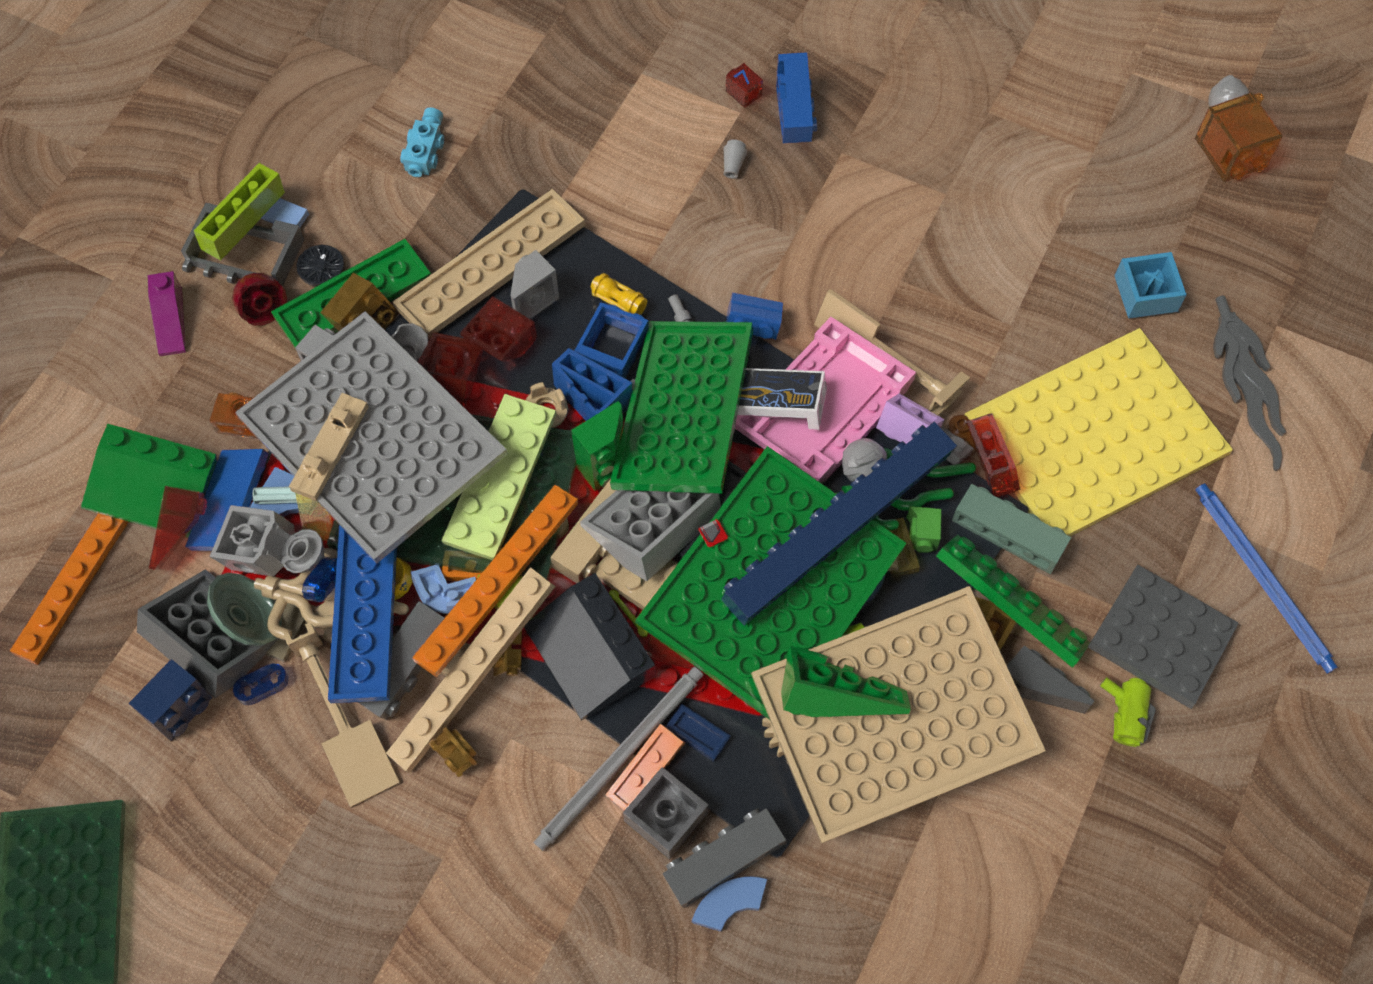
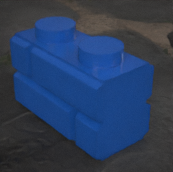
M732 292L726 322H752L753 335L776 340L782 321L783 303Z

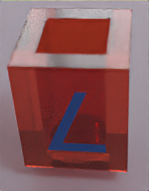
M745 63L731 69L726 75V92L744 108L762 96L763 79Z

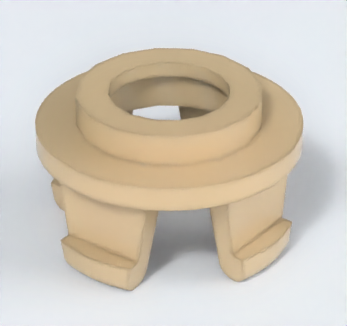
M543 382L531 386V394L525 401L538 405L543 403L554 405L557 415L551 429L556 428L565 420L568 413L564 393L561 389L546 388Z

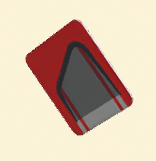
M717 519L698 529L708 547H712L728 538Z

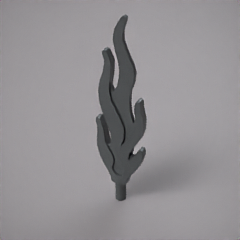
M1222 295L1215 299L1220 317L1213 343L1214 355L1219 359L1225 346L1226 354L1222 367V379L1234 403H1238L1241 397L1235 382L1241 388L1247 405L1249 426L1270 449L1273 457V470L1277 471L1280 468L1282 459L1281 447L1265 422L1262 402L1266 404L1271 427L1279 436H1283L1286 430L1280 423L1278 394L1270 379L1263 372H1267L1270 369V364L1266 359L1258 336L1248 325L1239 319L1235 312L1230 311L1227 299ZM1249 351L1252 353V355H1253V357H1254L1256 363L1254 362L1253 358L1251 357Z

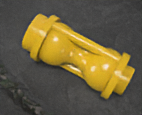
M605 273L596 276L591 283L592 296L615 305L623 311L641 315L647 306V299L643 297L642 293L628 288Z

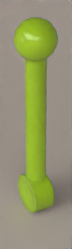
M610 590L609 595L638 628L639 636H648L649 632L635 623L636 617L619 598L618 591Z

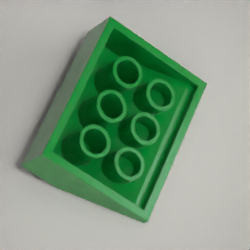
M107 423L96 450L81 509L188 538L217 464L216 454Z

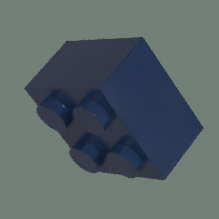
M170 659L128 704L169 741H172L175 737H179L186 731L188 723L196 715L205 711L212 697L197 679Z

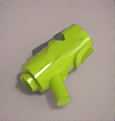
M1106 677L1100 684V687L1115 697V704L1118 706V711L1114 713L1113 739L1126 746H1140V744L1147 741L1156 711L1155 707L1149 703L1151 688L1145 681L1139 678H1130L1129 681L1123 682L1121 688Z

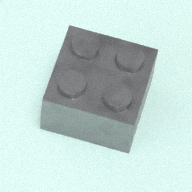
M661 767L624 810L623 817L624 822L668 859H671L708 814V804Z

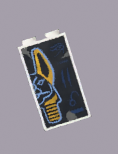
M746 368L737 415L807 418L808 429L819 430L827 393L825 371Z

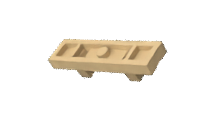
M341 393L289 485L292 492L317 501L333 469L348 446L349 440L353 437L368 410L367 402ZM340 422L345 426V428L338 426L335 423Z

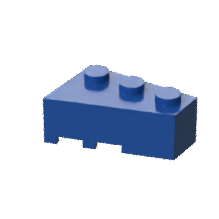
M807 52L778 54L776 92L782 142H812V133L817 131L816 117H812L814 98H811L812 83L811 78L809 79Z
M569 348L552 363L554 386L562 390L567 401L585 421L617 401L622 405V415L628 410L633 391L632 382Z

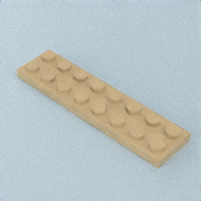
M551 189L393 301L394 307L409 323L422 327L428 334L429 339L511 280L514 276L515 264L523 256L529 255L535 250L544 256L584 227L585 220Z

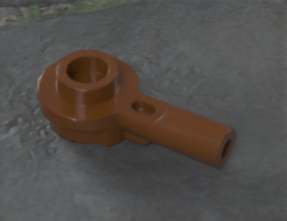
M966 415L952 417L948 424V431L967 442L983 460L987 459L991 452L973 433L975 427Z

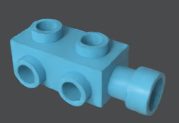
M426 108L422 121L415 120L413 128L408 131V144L406 149L402 150L400 160L404 164L405 171H408L413 177H421L422 174L429 175L430 170L437 167L438 155L436 151L443 148L444 135L440 131L443 113L436 108Z

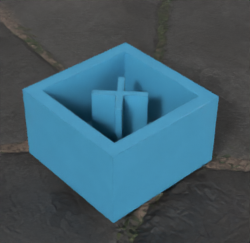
M1172 252L1121 259L1114 276L1128 318L1178 312L1186 297V292Z

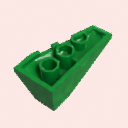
M790 646L781 690L783 711L809 717L910 713L911 707L906 690L874 676L865 679L853 672V667L845 664L842 669L826 662L828 657L818 652Z

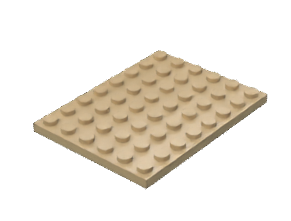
M970 586L809 649V651L827 656L826 662L842 669L845 664L853 667V672L865 679L874 676L906 690L911 707L909 714L835 717L794 715L783 711L781 690L787 659L751 673L821 844L1046 751Z

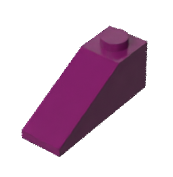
M174 271L147 275L148 297L158 354L161 357L186 353L182 287Z

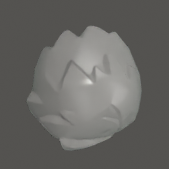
M1228 75L1212 87L1208 104L1213 114L1224 122L1227 120L1235 122L1237 119L1244 118L1249 107V91L1241 79Z
M863 438L853 441L843 451L842 467L844 475L851 482L861 474L868 476L873 472L871 467L882 457L887 460L885 449L872 439Z

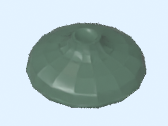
M225 573L217 576L209 586L207 605L212 618L219 628L232 639L245 645L260 646L274 641L277 637L269 632L267 622L275 601L263 597L262 591L254 588L255 581L242 574ZM282 618L279 621L280 627L282 624Z

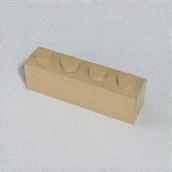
M610 480L551 556L552 568L575 583L592 575L597 567L595 564L601 557L604 558L609 553L581 527L580 522L616 491L611 489Z

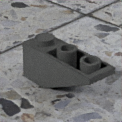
M1025 645L1007 665L1021 698L1083 714L1094 703V700L1090 698V694L1084 688L1075 686L1067 679L1064 672L1058 668H1052L1044 661L1040 653L1033 649H1028Z

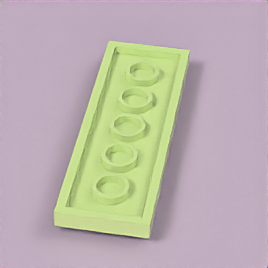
M504 394L489 433L506 448L508 454L462 492L442 538L443 544L490 560L496 557L501 550L557 415L556 410Z

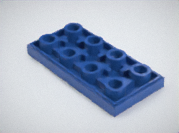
M264 449L221 451L185 547L191 551L213 550L230 506L249 508L253 498V489L257 487L261 473L265 469L268 452Z

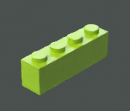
M258 163L194 230L201 250L222 260L285 193L279 173Z

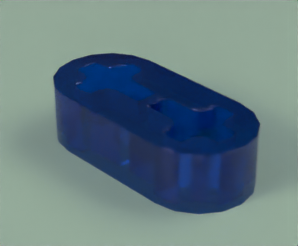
M324 557L306 577L302 586L304 599L323 602L335 588L337 558Z
M272 663L237 680L233 686V694L241 704L250 706L282 691L287 686L289 677L281 665ZM272 673L279 675L277 677L278 682L273 683L271 681ZM248 685L251 688L250 696L244 694V687Z

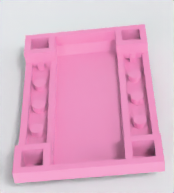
M830 317L817 330L814 340L786 368V370L825 371L827 393L819 430L808 429L807 418L737 415L735 429L763 449L767 446L822 484L842 464L844 449L853 441L865 438L878 424L886 401L899 393L904 395L915 379L916 372Z

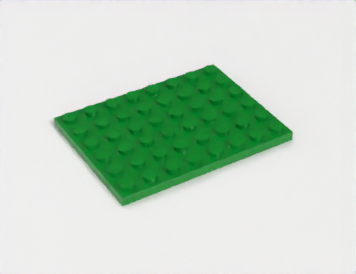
M767 446L710 521L712 522L717 519L728 538L712 547H708L700 534L636 618L635 623L769 719L751 673L787 659L790 646L809 650L842 637L902 551L906 542L872 520L744 626L721 600L725 593L724 586L735 577L739 580L747 574L745 570L757 559L760 562L769 556L767 552L778 542H781L782 545L790 539L788 535L800 524L803 527L811 522L809 519L811 515L821 507L824 510L832 505L830 503L831 499L837 495Z

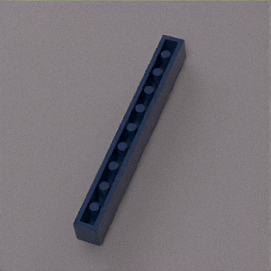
M935 421L927 428L924 425L920 426L911 435L913 438L907 444L904 441L899 443L891 451L893 455L885 460L882 457L871 467L873 472L868 476L861 474L851 483L853 488L846 494L843 490L831 499L830 503L832 505L826 510L822 507L819 508L809 518L811 520L809 524L805 527L801 524L788 535L790 539L783 545L781 542L776 543L767 552L769 556L762 562L759 559L755 560L745 570L747 574L740 580L735 577L724 586L725 593L721 600L744 626L953 453L957 445Z

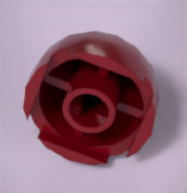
M250 273L243 276L236 283L233 289L232 301L236 312L243 320L253 326H263L275 321L271 311L286 304L287 296L285 289L274 277L265 273Z

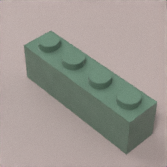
M973 484L970 485L952 519L953 522L1049 574L1052 573L1071 539L1062 529L1049 526L1036 515L1025 513L1016 508L1010 501L1001 500L993 496L987 489Z

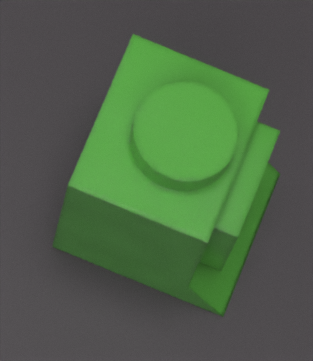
M910 507L906 517L911 523L909 543H913V549L919 552L936 551L941 537V509Z

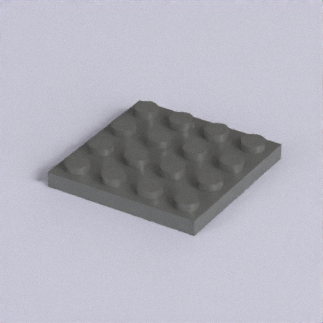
M1137 564L1088 648L1192 709L1232 637L1238 622Z

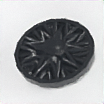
M323 244L306 249L299 256L296 264L297 273L302 281L311 286H319L341 274L345 267L343 256L339 250Z

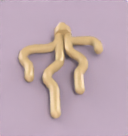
M324 548V559L332 560L337 566L338 551L332 548ZM315 570L301 573L298 577L291 580L267 576L265 580L257 578L254 582V588L261 590L263 597L276 600L268 617L267 625L269 632L273 636L285 640L283 635L288 632L292 636L291 630L279 625L287 603L297 606L304 620L307 623L311 622L313 627L323 629L333 627V615L324 617L315 615L311 605L304 597L319 601L332 600L335 598V586L327 590L307 586L306 584L313 576ZM394 601V613L405 615L409 612L408 605Z

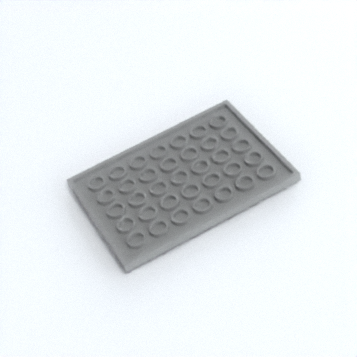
M366 312L358 316L235 412L250 431L295 476L341 393L367 402L368 410L353 437L349 440L348 446L333 469L317 501L376 564L508 454L506 448ZM336 422V423H335L336 425L345 428V426H344L342 423H340V422Z

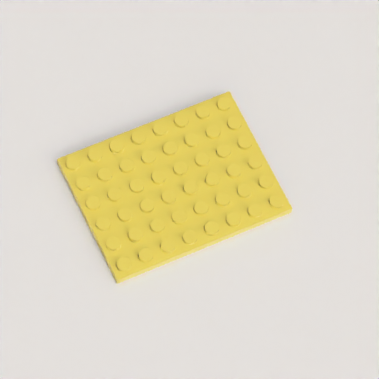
M1140 328L964 414L975 427L973 433L991 452L989 457L1020 502L1028 507V513L1036 515L1042 522L1051 527L1062 529L1070 537L1230 455L1233 451Z

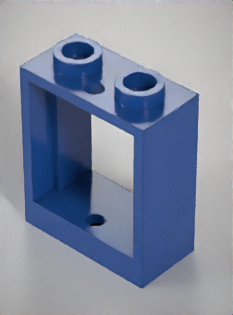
M600 302L574 351L626 379L645 342L649 326L648 320L639 314H631L615 305H607ZM605 323L636 335L623 360L592 349Z

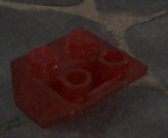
M493 296L460 332L462 337L502 362L521 357L537 339L534 321Z

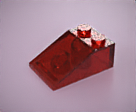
M433 333L418 363L465 408L472 392L485 342Z

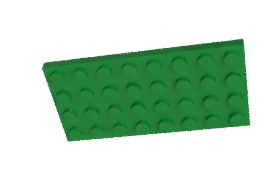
M649 322L610 480L612 490L722 494L753 335L752 322Z

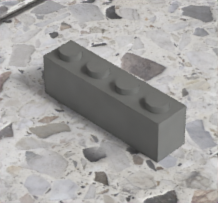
M420 601L416 604L392 639L390 699L387 701L358 702L359 704L384 720H387L389 716L393 717L398 712L402 704L400 700L406 692H411L418 682L417 675L422 670V667L415 663L412 657L444 620V617Z
M758 808L743 817L744 823L736 828L733 824L727 826L718 833L719 838L709 844L708 841H704L692 849L693 855L685 860L682 857H678L666 865L667 871L662 874L683 908L786 844L785 837L767 808L761 812Z

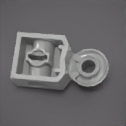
M231 505L210 557L230 570L274 576L283 566L292 573L314 571L322 565L325 555L322 539L317 532L308 529L295 533L294 525L275 511Z

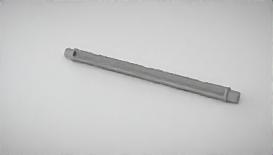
M693 667L688 674L682 676L676 685L546 827L540 831L541 834L533 842L544 851L550 843L553 844L557 837L630 759L657 727L671 714L691 690L697 686L696 683L703 676L701 671Z

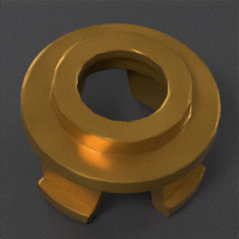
M445 727L435 740L432 739L429 745L445 759L444 763L457 777H461L465 770L477 764L473 758L477 753L456 728L450 731Z

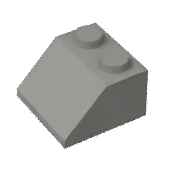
M537 250L523 256L515 264L511 300L515 322L518 326H521L559 299L556 270Z

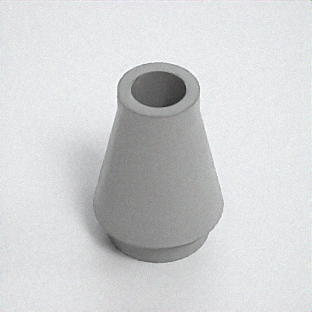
M729 140L723 148V175L727 178L735 179L738 177L739 170L747 155V149L744 142Z

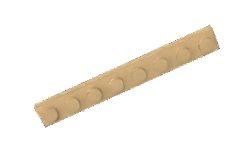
M530 567L386 752L400 767L407 772H412L430 749V741L432 739L435 740L443 732L442 729L447 727L555 586Z

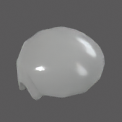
M413 323L399 325L391 337L420 363L428 352V334L422 327Z

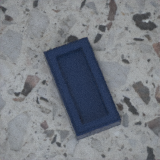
M683 704L666 726L667 729L687 745L715 762L730 740L729 734Z

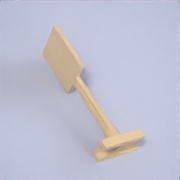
M833 290L827 291L814 323L815 326L820 328L832 317L916 372L915 380L928 388V392L935 396L928 410L938 416L962 394V391L959 389L968 382L969 376L961 371L948 385L939 379H933L875 337L880 323Z
M311 622L305 624L308 633L302 634L295 639L292 638L289 632L283 636L293 653L297 657L301 656L303 661L308 663L339 730L338 736L321 744L350 807H353L400 784L371 720L351 728L340 703L331 704L328 701L329 679L318 658L320 653L317 649L323 645V642Z

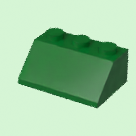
M619 401L571 430L576 466L594 491L601 487L604 488L612 476L623 431L622 405Z

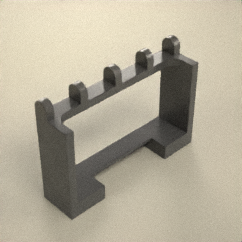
M205 203L181 250L185 258L182 270L190 272L193 266L204 269L203 276L208 278L212 276L213 272L227 275V282L232 284L236 281V278H242L250 273H255L197 258L201 248L194 230L218 206ZM275 220L272 229L254 225L246 235L285 244L271 272L272 277L283 287L304 242L301 229L298 225Z

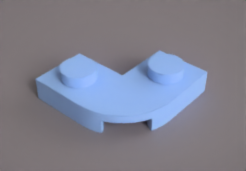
M438 564L411 572L412 582L423 604L439 613H449L476 581L475 577L447 584Z

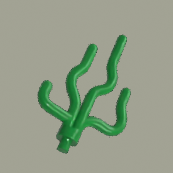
M884 448L888 459L893 455L891 453L892 450ZM969 462L936 467L926 476L947 477L973 473L976 470V465ZM851 485L843 486L842 490L846 494L853 487ZM951 488L922 492L910 500L899 498L891 506L909 511L910 507H921L930 501L950 499L954 496V491ZM879 516L873 519L889 531L896 530L899 527V522L896 519L882 520Z

